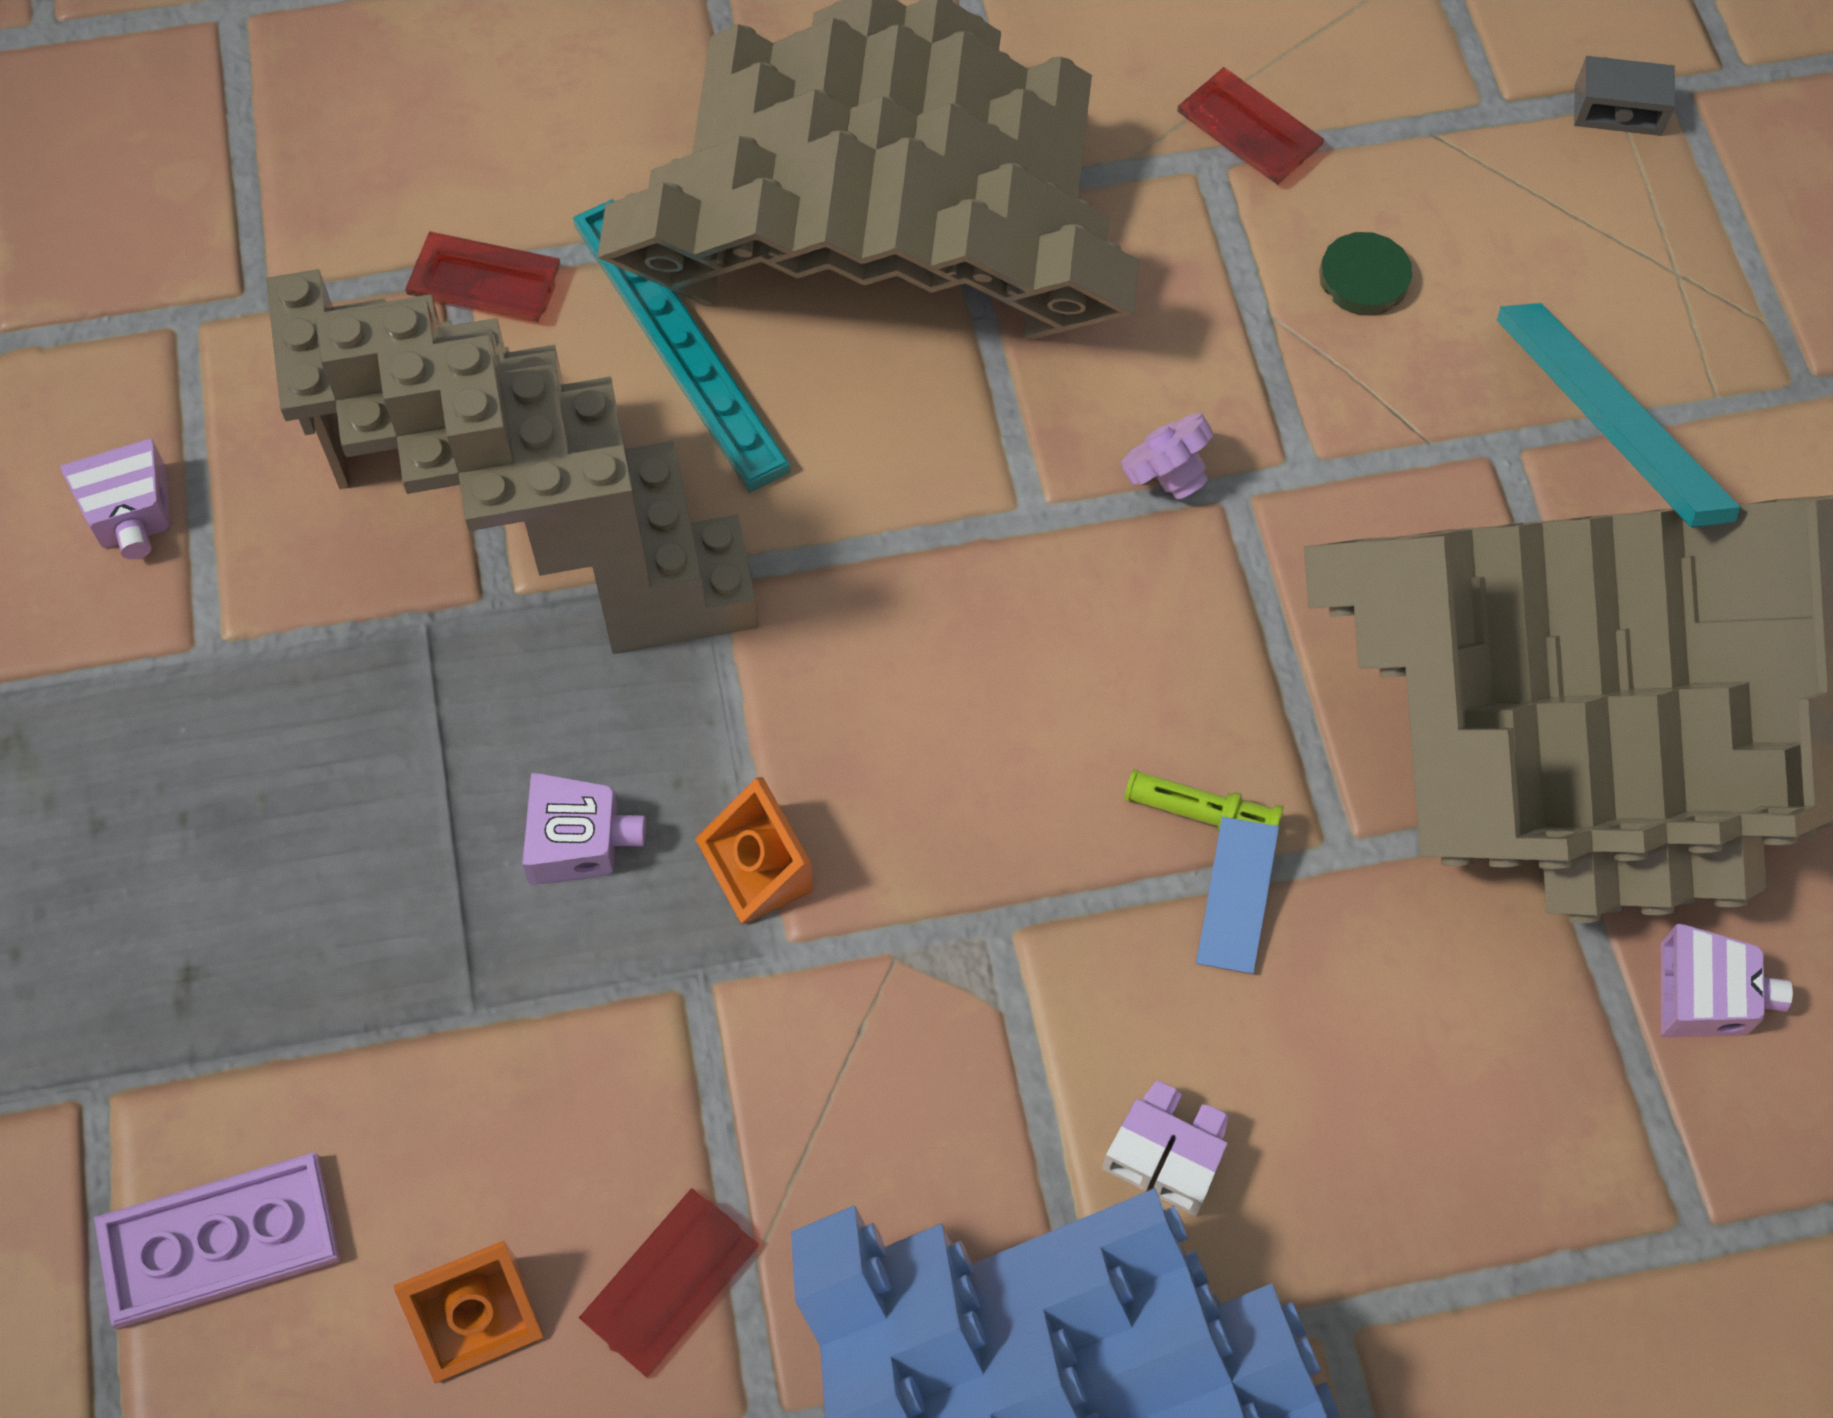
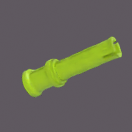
M1133 769L1124 796L1126 801H1134L1175 815H1181L1217 826V832L1220 830L1222 817L1279 826L1284 806L1277 804L1273 808L1243 800L1242 794L1237 792L1233 794L1228 793L1227 797H1223L1182 783L1142 773L1137 769Z

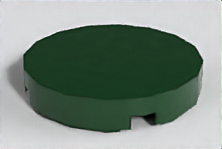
M1353 232L1339 237L1327 247L1319 268L1320 285L1324 292L1327 289L1328 293L1333 296V302L1340 308L1356 314L1376 315L1386 312L1388 307L1393 306L1395 303L1398 305L1404 299L1412 279L1411 261L1404 249L1390 238L1374 232Z

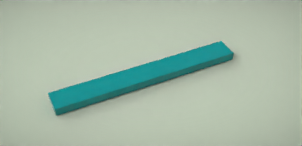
M611 199L574 216L573 221L576 230L747 491L750 493L790 473V463L676 292L597 258L605 205L614 202V200Z
M1542 303L1500 306L1497 317L1499 324L1691 528L1736 522L1741 507Z

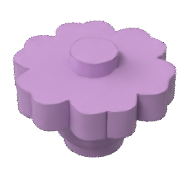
M1202 413L1190 414L1177 423L1171 422L1151 432L1145 438L1144 443L1128 452L1121 461L1123 465L1122 470L1132 485L1144 484L1156 476L1164 491L1171 492L1175 499L1187 497L1200 489L1208 480L1204 472L1206 465L1197 451L1205 447L1213 437L1212 428Z

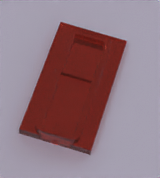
M1225 67L1220 69L1180 103L1177 109L1178 113L1277 185L1298 166L1302 165L1324 143V138Z
M429 231L405 290L407 295L418 297L432 294L433 300L539 322L541 314L547 310L555 289V278L561 263L560 258Z
M691 1188L579 1316V1320L607 1343L612 1352H617L645 1378H648L756 1251L759 1244L741 1230L739 1225L728 1217L727 1214Z

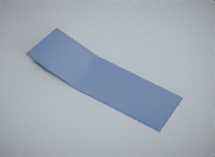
M1222 817L1196 964L1254 973L1279 826Z

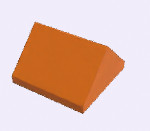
M756 777L695 838L741 924L750 923L814 891L812 863L763 777Z
M505 1240L394 1285L396 1296L434 1383L543 1338L517 1259Z

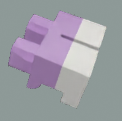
M1156 1081L1145 1094L1142 1101L1136 1098L1105 1156L1101 1169L1146 1191L1166 1147L1170 1145L1172 1149L1156 1180L1154 1188H1156L1160 1199L1197 1216L1227 1145L1223 1138L1229 1116L1210 1105L1202 1104L1193 1124L1190 1125L1172 1116L1182 1094L1177 1089L1161 1081Z

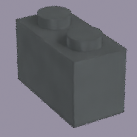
M1586 56L1574 87V126L1662 136L1675 108V65Z

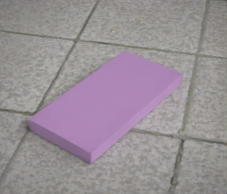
M316 1152L94 1217L111 1326L117 1330L341 1262L321 1160Z

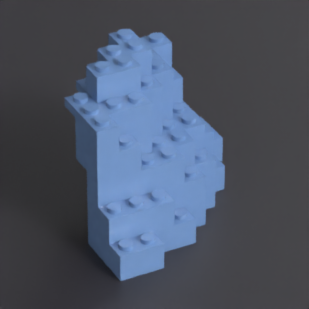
M1156 1188L973 1264L963 1243L958 1241L952 1244L942 1223L885 1247L874 1223L865 1225L855 1205L791 1231L795 1301L820 1345L825 1418H1338L1341 1414L1327 1382L1319 1385L1314 1383L1312 1375L1321 1372V1369L1307 1337L1297 1340L1307 1334L1293 1301L1282 1305L1271 1283L1220 1304L1217 1295H1212L1208 1286L1209 1280L1196 1250L1185 1253L1181 1242L1189 1239L1176 1206L1165 1209Z

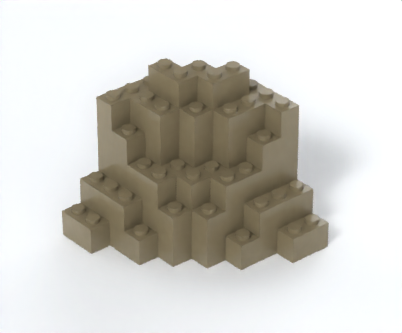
M842 0L814 12L812 27L795 32L793 35L774 43L756 34L753 28L740 24L733 25L724 31L710 36L693 153L652 169L648 189L628 194L622 199L605 205L597 257L706 306L714 304L718 275L759 262H763L797 279L830 269L864 286L898 276L931 293L966 283L1025 312L1023 337L1028 340L1134 314L1140 262L1137 258L1122 251L1119 245L1107 242L1110 217L1092 208L1089 202L1078 199L1092 75L1076 66L1072 60L1062 56L1050 58L1047 62L1031 68L1024 67L1011 59L1007 53L999 51L1000 30L985 22L981 16L970 13L952 0H920L908 6L897 0Z
M319 269L266 278L281 412L285 421L298 419L305 435L315 434L316 431L339 489L349 488L345 457L398 449L402 481L407 494L460 485L465 521L469 531L525 522L539 576L586 567L593 568L612 654L758 628L756 599L738 514L690 523L677 452L674 449L673 441L625 449L611 376L564 384L555 344L510 352L509 347L504 345L498 318L452 325L451 321L440 323L432 294L387 302L384 298L333 307Z
M1833 495L1738 503L1741 508L1736 522L1692 528L1671 508L1635 513L1585 516L1563 520L1449 529L1405 536L1355 539L1304 546L1308 607H1329L1330 617L1355 615L1359 669L1379 668L1380 677L1406 676L1420 856L1441 857V864L1446 866L1472 864L1473 858H1489V866L1491 867L1522 865V859L1539 860V868L1544 870L1546 912L1549 914H1567L1568 922L1572 923L1597 922L1601 920L1602 913L1619 912L1624 910L1623 906H1641V913L1645 915L1674 913L1675 906L1693 904L1696 902V898L1714 899V906L1741 907L1748 904L1749 898L1766 891L1764 844L1797 843L1798 836L1817 834V828L1833 826Z

